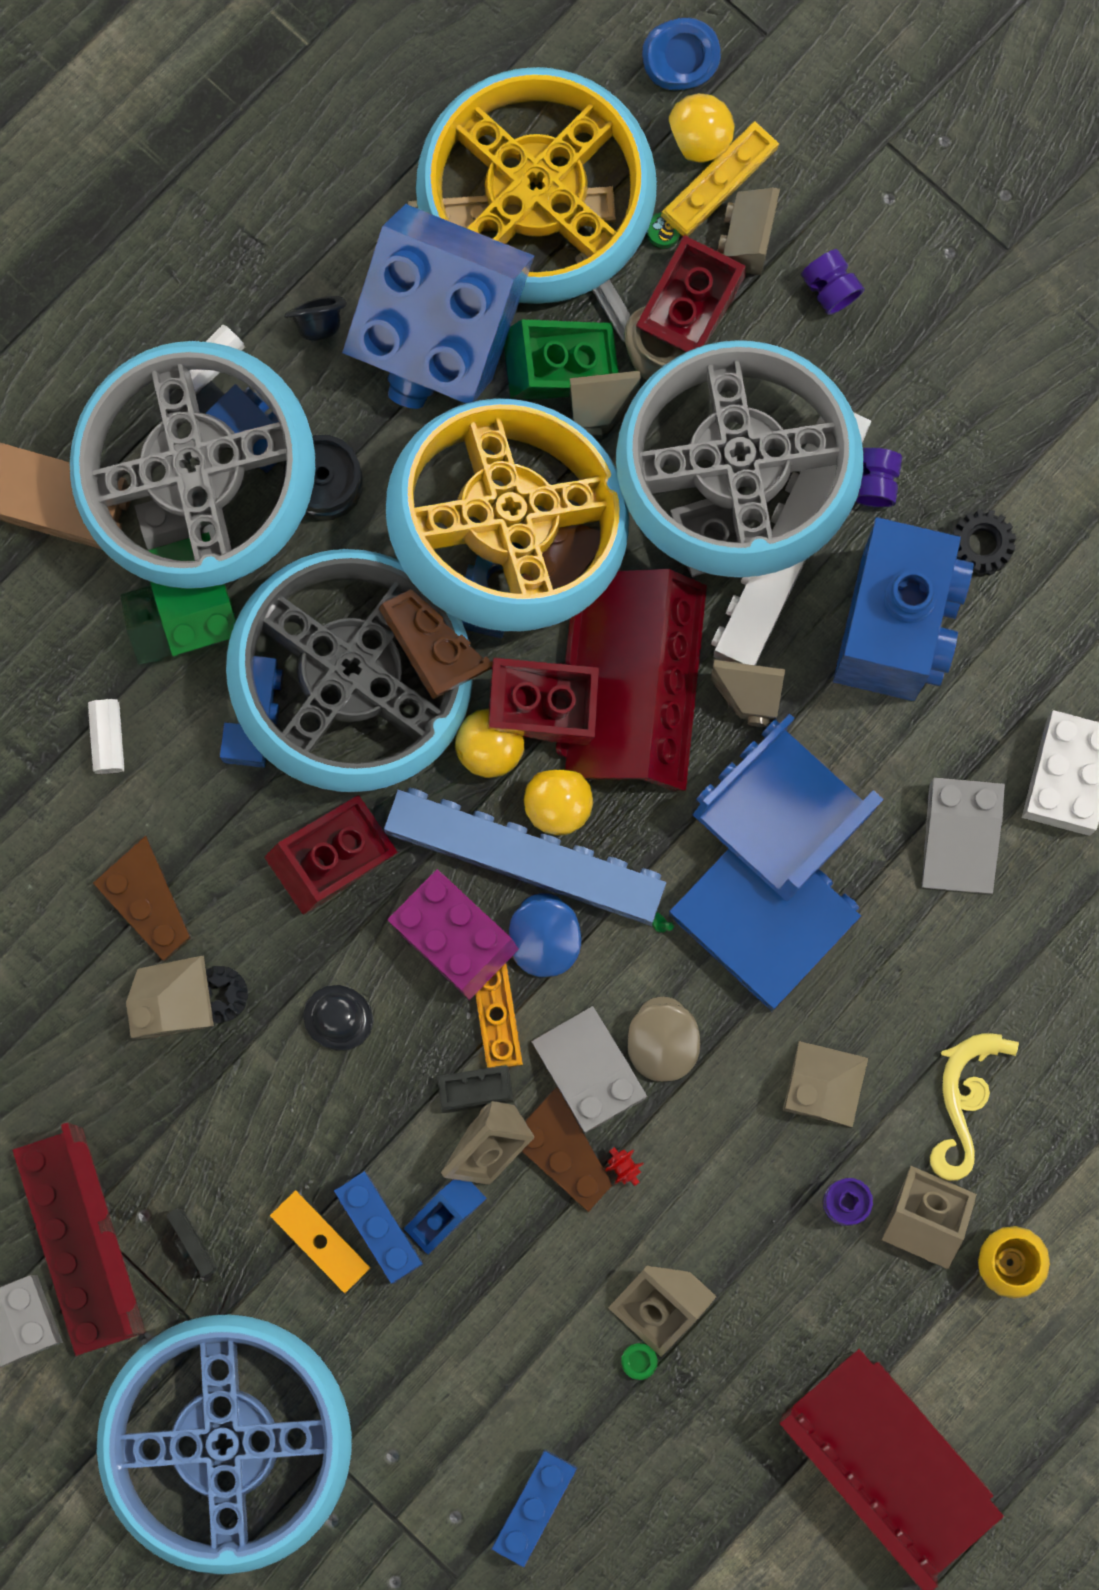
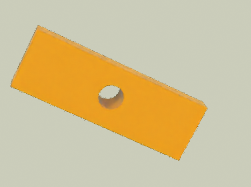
M505 963L475 994L487 1068L508 1065V1067L523 1065L507 964ZM493 1009H501L504 1015L501 1020L494 1021L490 1018V1013Z
M296 1190L270 1215L344 1293L371 1269ZM319 1235H324L327 1238V1245L322 1249H318L314 1243L315 1238Z

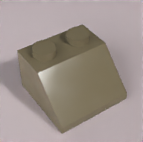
M778 188L737 192L735 203L728 202L724 223L730 224L728 236L721 234L717 252L745 265V273L762 276L780 192Z
M910 1166L888 1218L882 1240L948 1269L964 1240L977 1194Z

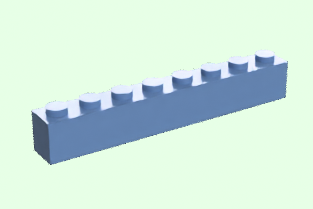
M408 788L407 792L397 791L384 827L387 835L652 926L666 886V882L660 880L661 874L645 868H641L640 873L627 869L628 863L613 857H608L607 861L593 857L594 851L582 846L574 845L573 850L560 846V839L547 834H541L540 838L526 834L527 828L512 822H508L506 827L494 823V817L480 811H474L473 815L460 811L461 806L449 800L441 799L440 804L427 800L428 794L414 788Z

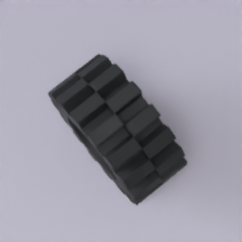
M980 509L974 514L971 512L966 514L964 519L958 522L952 534L961 537L956 559L974 563L973 572L977 573V576L983 577L986 573L990 576L995 574L997 570H1002L1010 560L1016 546L1014 545L1016 535L1015 533L1012 534L1011 531L1013 526L1010 522L1006 524L1004 521L1006 517L1002 514L999 517L994 515L995 511L993 510L983 513V509ZM977 531L991 533L996 540L994 552L989 555L976 554L970 547L971 535Z

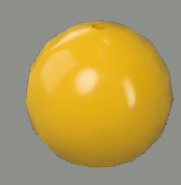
M700 93L686 96L675 104L668 119L672 133L687 160L700 163L715 160L726 152L733 140L735 125L732 114L726 104L715 96Z
M489 709L477 710L465 718L457 731L455 742L457 756L460 762L475 775L484 778L504 776L517 766L523 756V736L488 729Z
M548 770L537 773L527 784L523 798L526 815L532 824L544 833L555 836L568 835L581 828L590 817L593 807V797L589 783L580 773L567 770Z
M1010 1226L1000 1228L988 1236L981 1246L978 1264L980 1275L991 1290L1000 1296L1015 1299L1027 1297L1040 1289L1048 1277L1050 1259L1048 1249L1039 1236L1029 1229ZM1008 1259L1013 1261L1012 1266L1007 1265Z

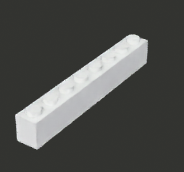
M854 413L863 442L869 430L871 420ZM821 416L819 417L816 425L825 424ZM807 443L804 450L813 452L818 448L813 444ZM836 465L801 470L800 474L793 472L785 489L790 495L785 505L780 502L778 503L770 520L775 523L772 530L773 538L798 528L818 511L831 491L835 479ZM806 560L775 573L742 578L741 583L746 585L741 597L733 596L726 611V614L730 615L731 618L726 628L718 627L711 642V645L716 647L713 657L721 661L749 665L757 664Z

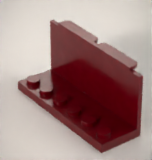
M671 569L617 571L606 590L591 605L570 618L566 665L599 668L594 739L588 745L556 743L557 754L560 757L566 758L565 770L580 773L585 779H641L673 791H686L707 585Z
M67 1122L61 1124L63 1133L13 1149V1154L75 1356H79L146 1333L83 1128Z
M860 1348L781 1416L780 1425L922 1590H934L938 1586L937 1575L1004 1517L990 1500L994 1495L948 1440L933 1426L928 1417L879 1361L873 1364Z

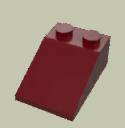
M684 235L638 320L636 328L684 352L706 345L743 282L746 266Z
M493 658L488 729L550 742L588 745L595 737L599 668Z
M357 795L278 842L264 858L301 913L305 915L367 875L398 852L361 797Z

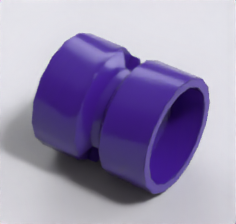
M838 249L821 255L801 273L810 290L819 292L817 300L827 315L835 314L849 306L865 290L854 273H847L849 265Z
M863 448V474L856 503L872 507L895 506L898 484L894 479L900 476L901 454L882 448Z
M843 1178L831 1184L825 1191L822 1199L823 1210L826 1216L833 1223L841 1226H852L864 1221L870 1214L873 1206V1197L868 1186L854 1178Z

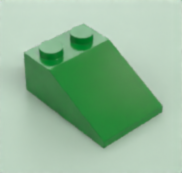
M521 319L510 327L504 344L510 399L542 400L570 397V378L618 373L612 323Z
M209 532L201 534L203 542L211 540ZM190 537L147 550L155 555L172 560L195 561ZM150 581L172 656L230 639L237 619L226 584L205 588H178Z

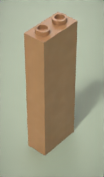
M0 443V520L102 550L88 531L77 509L70 480V462ZM122 477L118 481L120 491L129 488L126 479ZM131 501L108 506L112 518L120 529H122V523H119L122 510L127 511Z

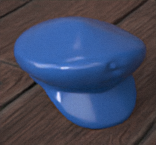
M678 18L662 23L651 30L644 41L642 57L645 65L644 69L655 84L668 90H683L700 86L714 75L721 60V50L717 35L709 25L694 18Z
M548 893L532 895L522 902L511 918L509 936L519 949L513 955V958L521 969L536 977L558 976L572 967L580 953L581 932L576 914L560 898Z

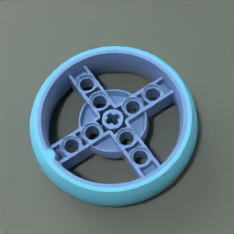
M212 1315L199 1317L168 1328L153 1337L127 1361L118 1373L105 1399L99 1419L97 1433L99 1473L108 1501L119 1520L139 1543L155 1555L179 1567L211 1574L249 1572L280 1561L295 1552L311 1539L331 1515L345 1486L350 1466L351 1427L349 1414L340 1387L323 1360L297 1336L277 1325L247 1316ZM237 1343L257 1347L269 1352L290 1366L310 1390L321 1419L275 1423L270 1412L259 1400L239 1390ZM200 1346L203 1393L192 1399L181 1410L172 1430L126 1434L131 1408L148 1379L170 1359L180 1353ZM218 1359L224 1360L229 1366V1374L222 1381L215 1379L211 1374V1366ZM219 1396L226 1397L231 1402V1411L226 1417L216 1415L213 1410V1402ZM292 1428H300L305 1432L307 1440L304 1447L297 1449L288 1443V1433ZM258 1430L264 1431L270 1438V1445L265 1451H258L252 1446V1435ZM222 1433L227 1434V1439L233 1440V1446L227 1449V1454H222L221 1448L216 1449L215 1441L221 1439ZM184 1436H190L196 1441L197 1451L191 1457L183 1455L179 1450V1442ZM147 1439H154L160 1445V1454L156 1459H149L143 1453V1444ZM323 1454L322 1465L315 1486L300 1510L279 1529L262 1538L248 1542L245 1494L256 1489L268 1477L277 1457ZM174 1465L178 1475L190 1488L199 1494L209 1497L211 1545L186 1539L160 1523L139 1498L131 1481L128 1468ZM221 1471H230L235 1476L236 1483L232 1490L224 1491L218 1486L217 1477ZM223 1508H231L237 1513L238 1521L235 1527L226 1528L220 1523L219 1514Z

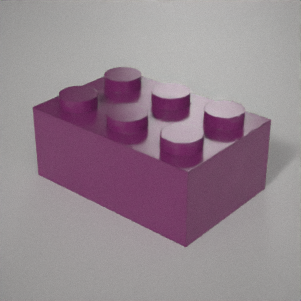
M438 869L387 919L393 928L468 1000L519 950L512 938Z

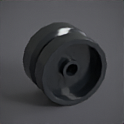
M313 435L315 477L305 515L317 520H334L346 515L358 503L363 491V475L354 450L345 441L331 435ZM285 461V464H284V479H285V474H286V463H287V461Z

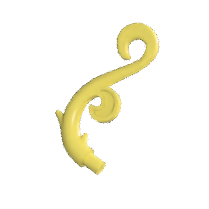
M982 1033L974 1035L960 1044L941 1052L942 1056L949 1057L943 1074L942 1091L944 1102L965 1151L962 1164L952 1166L946 1162L945 1154L949 1148L956 1146L957 1143L953 1139L944 1140L932 1149L930 1165L934 1173L941 1179L957 1181L966 1177L972 1171L975 1150L962 1110L976 1111L981 1109L988 1101L990 1094L989 1086L982 1078L970 1077L963 1081V1085L970 1089V1094L967 1096L961 1095L958 1085L963 1068L976 1056H979V1061H983L990 1054L998 1056V1053L1016 1056L1019 1042L1002 1039L1000 1034Z

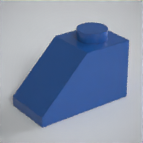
M454 1179L434 1196L409 1222L404 1230L428 1255L487 1198L472 1182Z

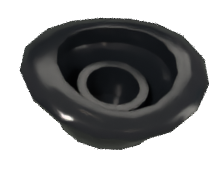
M340 296L316 298L285 313L284 318H293L299 334L304 339L310 341L323 340L332 337L338 332L341 323L340 309L344 308L347 302Z
M342 985L325 986L315 991L306 1002L303 1012L305 1029L311 1038L323 1047L336 1051L351 1050L363 1044L371 1034L374 1022L371 1007L364 996L354 989Z

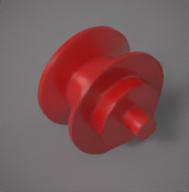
M614 1147L609 1151L613 1157L607 1161L610 1166L605 1171H615L618 1176L614 1182L615 1185L620 1181L624 1185L630 1181L633 1186L640 1183L636 1176L641 1173L639 1167L644 1163H635L631 1157L635 1151L634 1149L627 1153L625 1149L618 1152Z

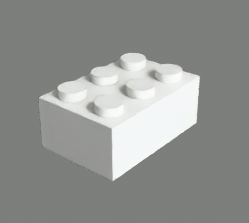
M1054 710L1049 714L1046 719L1022 818L1088 836L1097 830L1099 822V722Z

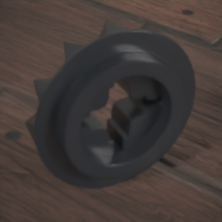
M212 966L206 970L210 998L213 996L209 986L210 983L219 988L231 983L225 992L228 998L227 1001L230 1003L229 1006L220 1000H216L214 1003L211 1002L213 1022H228L236 1018L244 1010L248 1000V988L245 980L237 971L229 967Z

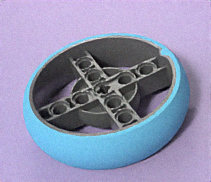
M356 549L329 550L300 558L281 568L261 584L248 599L234 624L227 651L226 675L229 695L237 719L252 744L268 761L301 782L321 789L339 792L372 791L400 783L419 773L443 753L457 734L466 716L471 698L473 679L444 693L439 709L402 683V660L393 641L396 637L379 610L382 603L412 589L443 617V622L458 636L462 634L467 640L468 636L460 619L436 606L419 591L403 570L399 560L381 553ZM331 580H358L388 589V592L366 621L356 618H345L321 625L286 600L306 587ZM294 622L301 627L302 632L298 635H290L285 631L284 625ZM261 631L299 657L298 679L307 700L283 732L274 725L267 715L259 699L254 682V654ZM366 636L376 638L380 645L379 648H366L363 645L362 638ZM316 643H324L329 647L331 653L327 656L317 655L312 646ZM351 665L357 668L355 673L350 674V676L344 674L345 668H349ZM374 684L383 685L387 689L388 695L378 698L372 694L370 687ZM332 691L338 696L339 702L329 705L322 700L321 693ZM402 705L412 706L416 711V717L412 719L403 717L400 714L399 707ZM376 715L381 716L415 741L412 745L395 755L371 762H338L310 753L334 720L357 722L370 719ZM310 718L317 723L318 730L306 732L301 728L300 721Z

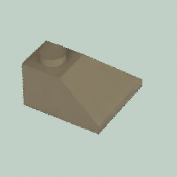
M640 371L570 378L572 420L584 428L596 440L602 438V434H609L627 412L632 400L640 390Z
M714 660L710 680L740 719L748 720V725L756 727H768L769 723L777 719L785 669Z
M204 956L137 969L126 1001L131 1038L152 1039L214 1026Z
M799 1041L782 1111L852 1128L868 1058Z
M492 1101L481 1109L479 1116L470 1124L441 1173L444 1178L490 1185L534 1139L533 1133L515 1105Z
M646 1266L608 1308L662 1357L698 1320L717 1296L691 1272Z

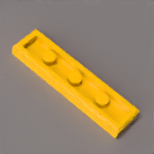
M754 121L727 148L725 153L716 158L662 211L661 217L682 236L688 237L778 149L779 143Z

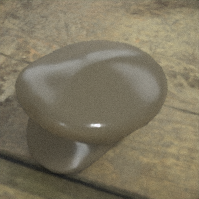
M642 307L629 317L625 325L624 338L635 370L640 371V375L648 380L661 367L686 352L636 328V324L645 307Z
M670 997L652 998L645 1002L639 1012L633 1017L628 1032V1053L635 1069L644 1077L661 1082L680 1079L695 1066L700 1053L698 1025L693 1015L677 1000Z

